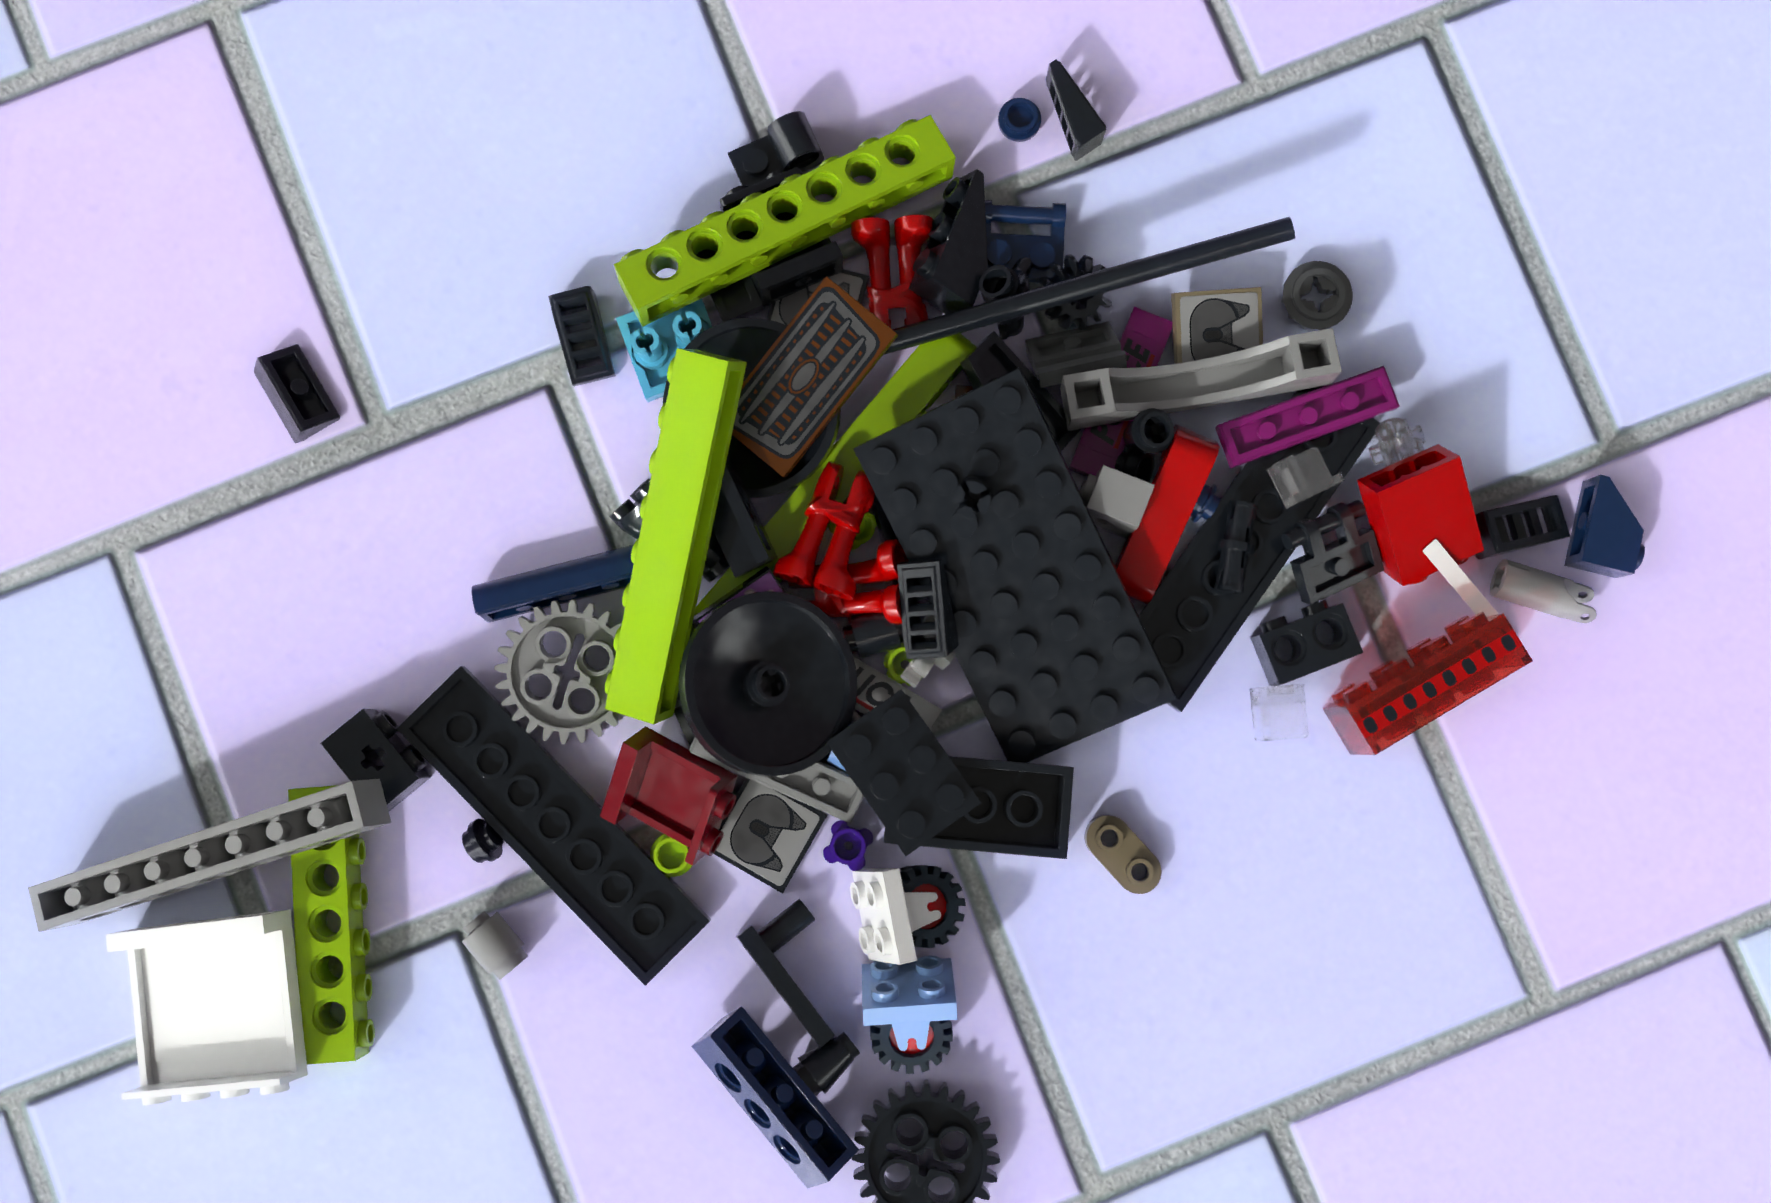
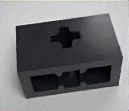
M362 709L320 744L350 781L380 779L388 811H391L431 778L424 769L427 766V762L412 745L406 747L397 736L398 725L388 713L383 710L378 712L377 709ZM375 750L385 751L386 754L381 758L384 765H375L374 762L379 757Z

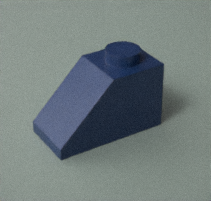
M1598 475L1582 481L1564 566L1619 578L1635 574V570L1641 565L1645 554V547L1641 544L1644 530L1610 477Z

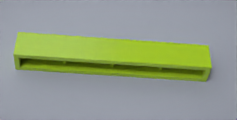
M677 348L676 355L672 358L668 367L667 379L670 385L666 403L661 407L658 416V426L661 430L657 448L653 451L649 461V472L652 475L648 493L644 496L640 506V517L643 520L639 538L635 541L631 551V561L634 565L631 580L627 584L622 596V604L625 610L622 625L618 628L614 637L613 647L616 651L614 665L605 682V692L608 694L605 709L653 725L674 715L679 691L680 664L690 638L747 364L745 361L697 349Z

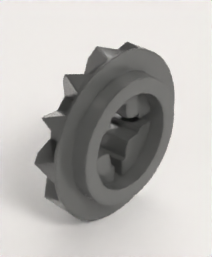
M1311 261L1295 268L1283 284L1281 303L1285 305L1288 319L1295 320L1302 326V329L1324 330L1337 325L1345 318L1352 305L1353 292L1349 279L1342 270L1328 262ZM1313 283L1314 287H1317L1318 293L1331 295L1320 303L1319 311L1315 307L1314 301L1301 299L1312 291Z

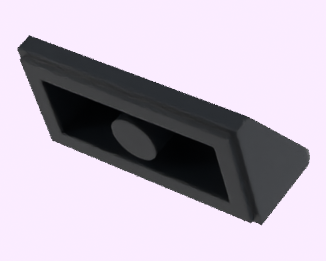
M298 344L257 357L254 374L294 443L304 441L340 420L339 413Z

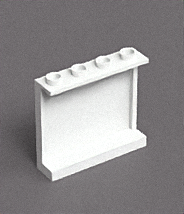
M291 909L140 927L105 934L107 953L127 950L140 1087L121 1093V1100L142 1098V1105L148 1106L172 1100L173 1095H181V1102H191L211 1096L210 1092L220 1091L221 1099L249 1094L250 1088H260V1095H270L289 1090V1082L308 1075Z

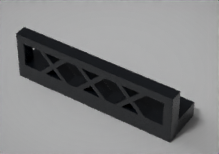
M728 451L712 529L734 577L737 578L778 559Z

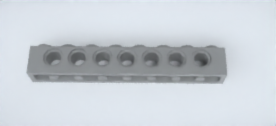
M380 779L350 781L28 887L38 932L81 924L390 824L391 819Z

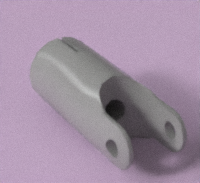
M1508 559L1501 560L1494 571L1490 584V595L1579 623H1589L1596 619V610L1591 606L1582 604L1591 601L1594 597V590L1589 586ZM1580 592H1586L1585 595H1579ZM1583 614H1589L1587 617H1582Z

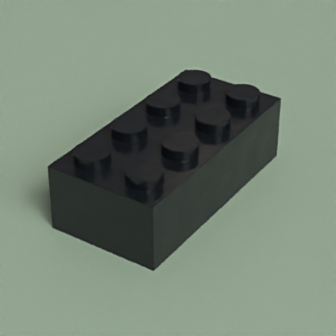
M949 756L979 798L981 804L924 843L923 847L1067 859L1074 767ZM885 828L884 843L897 844Z

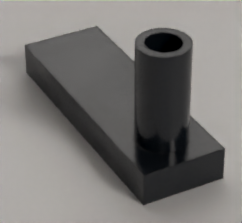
M798 899L758 932L752 925H749L736 938L814 1041L822 1047L835 1034L774 955L777 950L815 921L808 908Z

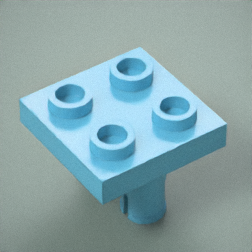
M703 299L697 300L643 327L634 311L616 318L647 402L663 397L668 367L672 358L676 355L677 348L684 349L699 334L713 327Z

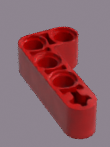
M1177 424L1174 426L1175 433L1172 443L1166 450L1162 451L1160 466L1151 483L1155 486L1140 525L1127 537L1115 563V567L1129 596L1146 604L1150 603L1220 449L1216 440Z

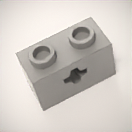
M1103 465L1095 476L1088 474L1086 481H1083L1079 491L1096 527L1127 538L1139 527L1155 485Z

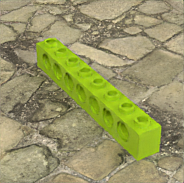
M931 115L918 121L910 119L902 123L894 132L880 139L877 137L869 138L861 143L856 150L842 157L838 155L829 157L818 168L806 174L791 175L784 179L778 187L763 194L757 192L747 196L741 201L740 205L725 212H713L704 217L700 224L685 231L675 230L662 238L660 243L645 250L635 249L628 252L619 262L614 264L618 282L643 327L850 228L851 222L857 219L873 217L952 179L956 157ZM896 158H905L909 160L910 163L905 165H899L893 162L892 160ZM858 176H867L871 178L872 181L868 183H859L856 182L854 178ZM827 194L834 199L828 202H820L815 197ZM784 212L791 213L795 216L793 219L788 221H782L776 218L778 214ZM742 231H751L756 234L748 240L736 237ZM706 249L716 252L713 257L708 259L696 256L700 251ZM665 268L676 270V273L668 278L656 276L660 270Z

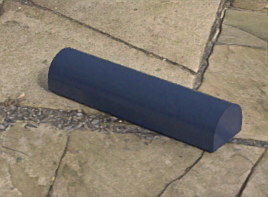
M633 545L473 585L471 593L475 613L490 623L533 612V608L540 606L542 609L551 607V601L557 600L559 604L570 602L571 599L580 600L626 588L631 580L634 565L631 561Z

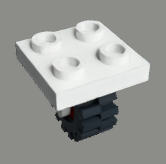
M927 865L905 866L900 869L865 868L859 871H852L854 882L850 885V894L855 908L860 911L862 927L859 928V942L863 952L868 954L869 960L897 965L917 961L915 947L936 948L935 944L944 945L949 941L948 935L955 936L959 928L955 926L956 921L963 922L965 914L958 913L959 906H966L965 898H958L957 893L962 891L959 883L951 882L954 878L952 874L941 872L942 868Z

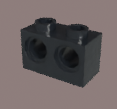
M1325 599L1302 608L1303 617L1288 623L1284 615L1259 625L1262 633L1250 639L1270 687L1285 684L1363 653L1343 603L1329 607ZM1321 621L1328 623L1333 629L1334 636L1329 645L1321 643L1317 638L1316 628ZM1279 637L1286 638L1292 644L1293 653L1288 661L1281 660L1275 653L1274 646Z

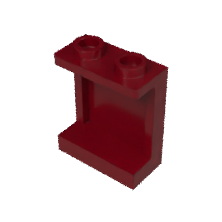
M645 726L622 743L600 817L614 825L628 814L689 847L685 862L694 866L706 854L712 856L722 841L724 833L719 829L722 820L729 815L735 804L736 795L732 791L738 775L692 754L686 747Z

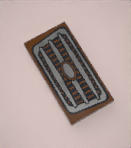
M826 276L743 382L732 435L782 477H787L899 335Z

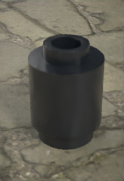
M883 613L854 614L849 617L851 625L843 627L851 652L859 651L861 659L900 648L901 642H904L902 624L889 623Z

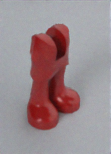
M907 215L899 217L894 221L900 285L891 288L890 222L879 217L861 218L851 222L852 238L865 249L869 263L871 287H867L869 311L890 328L891 319H889L888 309L905 308L906 318L904 319V326L928 319L927 309L922 298L908 288L915 274L913 264L921 252L922 245L931 237L928 235L930 230L933 229V218L930 216Z
M829 461L817 481L811 502L805 510L804 515L808 519L793 550L778 560L773 574L786 582L810 587L814 577L817 553L830 520L836 524V528L813 584L818 590L828 595L845 600H853L857 584L848 572L849 556L856 534L860 532V525L864 514L873 505L875 492L865 472L859 470L852 484L847 503L835 501L841 485L844 467Z
M898 539L886 540L878 546L876 558L848 564V572L854 578L856 584L881 581L895 582L898 581L897 564L907 562L908 559ZM815 565L814 577L810 587H803L788 582L789 588L810 589L814 587L815 601L809 600V602L820 608L830 618L851 617L853 614L883 613L889 623L902 624L899 584L890 585L880 590L855 593L853 600H845L828 595L814 586L813 582L820 565Z

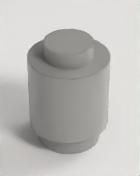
M483 911L463 928L469 936L462 943L488 974L493 972L499 980L528 957V954L522 949L524 942L498 911L491 917Z

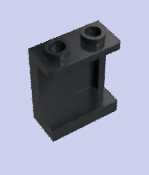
M795 167L791 170L779 169L769 174L764 181L749 187L741 185L731 189L719 200L721 211L725 212L740 205L744 198L753 193L760 192L763 194L778 187L784 179L791 175H803L800 167ZM787 212L776 216L777 219L782 221H788L795 217ZM742 231L736 237L748 240L756 234L751 231ZM828 237L750 275L763 306H767L824 280L826 276L829 278L843 272V255L837 242L831 243Z

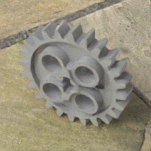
M571 599L567 611H562L561 605L555 600L551 601V614L547 615L540 606L534 607L536 621L532 622L530 619L521 616L518 618V621L523 631L520 633L508 630L505 633L514 644L512 647H498L497 651L506 656L508 660L505 663L495 665L494 670L506 673L507 679L502 680L495 686L496 689H509L511 695L502 701V706L516 704L519 708L512 717L513 721L520 720L524 716L530 719L526 728L527 733L532 732L539 725L543 727V741H547L553 732L556 731L559 732L561 744L567 743L571 732H575L579 742L584 743L587 737V729L591 728L595 735L601 737L604 734L601 722L606 721L613 727L619 724L614 712L605 709L608 695L605 692V682L609 672L613 669L616 655L613 642L615 634L622 623L611 628L607 624L611 616V611L609 610L599 618L595 617V603H589L584 612H579L576 599ZM557 631L564 636L566 649L563 654L552 655L545 650L543 639L546 633ZM577 634H583L584 642L574 665V670L580 672V677H573L569 681L560 709H556L553 703L564 677V673L558 670V666H564L568 663ZM598 645L607 650L610 657L607 667L594 669L589 666L585 656L590 646ZM537 673L543 674L550 679L552 690L549 696L538 697L531 692L529 680L532 675ZM586 688L593 693L595 705L591 710L581 711L575 708L571 700L575 689Z

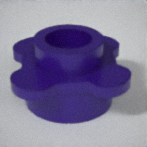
M843 820L836 821L831 826L833 836L830 845L824 848L823 856L829 863L838 861L841 864L848 865L852 871H859L866 864L864 855L867 846L873 842V834L867 828L858 830L849 827L847 822ZM847 841L853 844L850 850L844 848V843Z

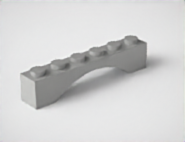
M1329 328L1290 335L1245 350L1196 361L1139 368H1103L1063 375L1060 391L1067 429L1072 431L1134 420L1140 412L1150 408L1159 409L1168 414L1328 386L1340 375L1342 369L1334 330Z

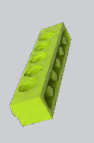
M338 785L288 789V802ZM359 834L291 855L295 955L307 1065L356 1061L370 1053L369 1047H372L374 1043V1023L371 1019H368L367 1001L371 999L373 987L371 976L366 974L365 956L368 955L370 950V934L368 929L363 927V910L366 909L368 904V890L366 884L361 883L360 866L365 862L366 847L363 838H359ZM329 864L334 866L339 874V881L334 888L329 886L324 879V871ZM330 910L335 911L341 919V927L337 933L331 931L326 923V917ZM331 956L339 958L343 964V974L340 978L335 977L329 971L328 962ZM333 1002L341 1004L345 1010L346 1016L343 1023L335 1021L331 1016L330 1008Z

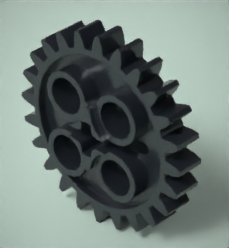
M925 1079L921 1092L915 1093L913 1086L908 1081L905 1084V1095L902 1097L892 1088L888 1089L890 1103L887 1106L877 1099L873 1101V1108L877 1114L876 1118L863 1114L861 1122L869 1131L855 1132L854 1141L865 1148H860L852 1157L853 1161L864 1163V1165L856 1168L853 1173L854 1180H867L860 1189L861 1198L875 1195L872 1203H976L975 1197L984 1200L990 1199L989 1190L983 1185V1182H997L996 1172L987 1166L1000 1163V1157L998 1153L987 1149L996 1145L998 1141L996 1134H983L991 1125L988 1116L975 1119L980 1109L979 1103L975 1101L966 1107L963 1106L965 1100L964 1090H959L951 1098L948 1097L946 1082H943L938 1092L935 1093L931 1092L929 1080ZM914 1118L921 1123L923 1128L917 1136L912 1138L905 1137L897 1129L902 1120ZM958 1131L966 1137V1141L960 1149L948 1150L941 1144L943 1136L948 1132ZM894 1143L906 1151H891L886 1148V1145ZM925 1148L931 1149L933 1158L928 1159L926 1165L919 1164L918 1155H922ZM943 1162L962 1163L965 1168L959 1171ZM899 1163L905 1165L910 1170V1174L904 1181L893 1182L885 1175L886 1169L892 1164ZM939 1176L947 1177L954 1183L952 1189L943 1195L933 1193L928 1187L930 1182Z

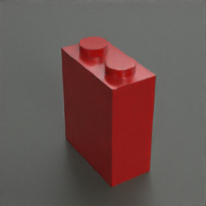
M1437 444L1357 480L1370 528L1375 533L1384 567L1383 572L1402 586L1423 582L1430 574L1439 571L1423 553V549L1434 539L1438 540L1458 565L1465 563L1469 557L1484 551L1461 457L1456 453Z

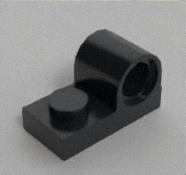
M802 111L791 112L777 118L768 126L767 136L728 152L730 162L740 184L747 185L748 187L764 181L769 174L776 170H791L795 167H800L801 171L805 172L824 161L821 148L805 113Z

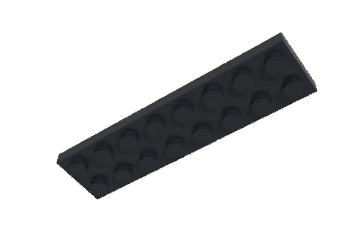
M1322 387L1295 391L1291 398L1300 396L1302 394L1314 391ZM1371 418L1253 460L1242 466L1221 496V501L1211 518L1203 522L1158 586L1150 603L1146 604L1139 613L1140 620L1176 693V699L1166 704L1177 712L1184 710L1296 549L1288 550L1284 546L1281 538L1282 534L1292 530L1296 522L1305 518L1314 520L1319 516L1382 423ZM1231 500L1246 501L1258 505L1251 544L1255 545L1254 554L1249 555L1243 594L1227 593L1214 589L1221 551L1217 549L1218 542L1224 536L1228 504Z
M460 666L397 730L646 986L712 919L671 877H668L665 872L658 869L645 850L618 823L614 825L600 817L602 806L531 733L526 732V728L518 720H512L513 715L502 706L494 695L465 666Z

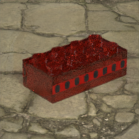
M1480 612L1470 618L1468 615L1463 616L1444 627L1447 635H1441L1433 640L1429 637L1406 650L1409 655L1407 659L1403 658L1396 662L1390 660L1368 673L1371 677L1370 681H1364L1358 685L1351 683L1331 695L1334 702L1324 707L1323 711L1349 754L1376 755L1532 662V658L1504 613L1487 617L1484 612Z

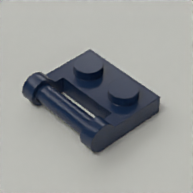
M985 200L988 268L995 265H1003L1012 269L1020 258L1027 257L1033 263L1028 278L1029 282L1039 283L1041 277L1052 279L1055 274L1049 268L1050 263L1055 262L1063 268L1066 203H1052V207L993 205L992 200ZM991 222L1050 225V236L991 233Z

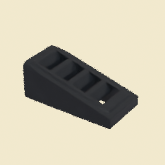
M1055 59L1049 63L1046 84L1071 155L1077 161L1102 144L1106 125L1061 62Z
M584 286L548 296L572 385L575 387L615 377L597 297L592 287ZM587 306V310L565 315L567 310ZM591 321L592 328L570 333V326ZM596 339V346L574 351V344ZM601 357L602 363L581 369L578 368V361Z
M1558 495L1475 514L1484 551L1475 554L1478 560L1570 537ZM1537 509L1542 511L1547 533H1543ZM1522 513L1524 514L1530 537L1527 535L1521 516ZM1503 518H1506L1513 541H1510Z
M943 559L900 562L897 564L903 641L907 659L949 656L959 646ZM931 577L932 584L914 585L913 578ZM933 596V602L918 603L917 597ZM934 615L935 621L922 622L921 616ZM936 634V637L925 638L924 635Z

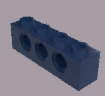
M742 1006L720 1019L691 1046L807 1189L829 1182L859 1150Z

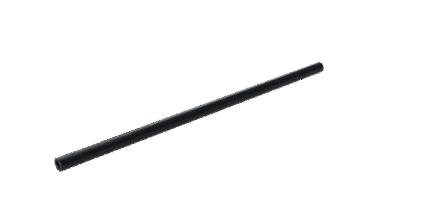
M1289 216L895 328L892 330L899 336L884 355L1295 239L1294 226Z

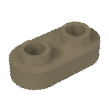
M1101 815L1089 822L1084 834L1085 844L1092 855L1112 877L1131 893L1145 894L1152 891L1161 879L1162 870L1160 862L1128 825L1120 818L1112 815ZM1111 829L1116 833V842L1112 846H1104L1101 842V835L1104 831ZM1138 863H1143L1147 869L1146 876L1143 879L1136 880L1132 876V868Z

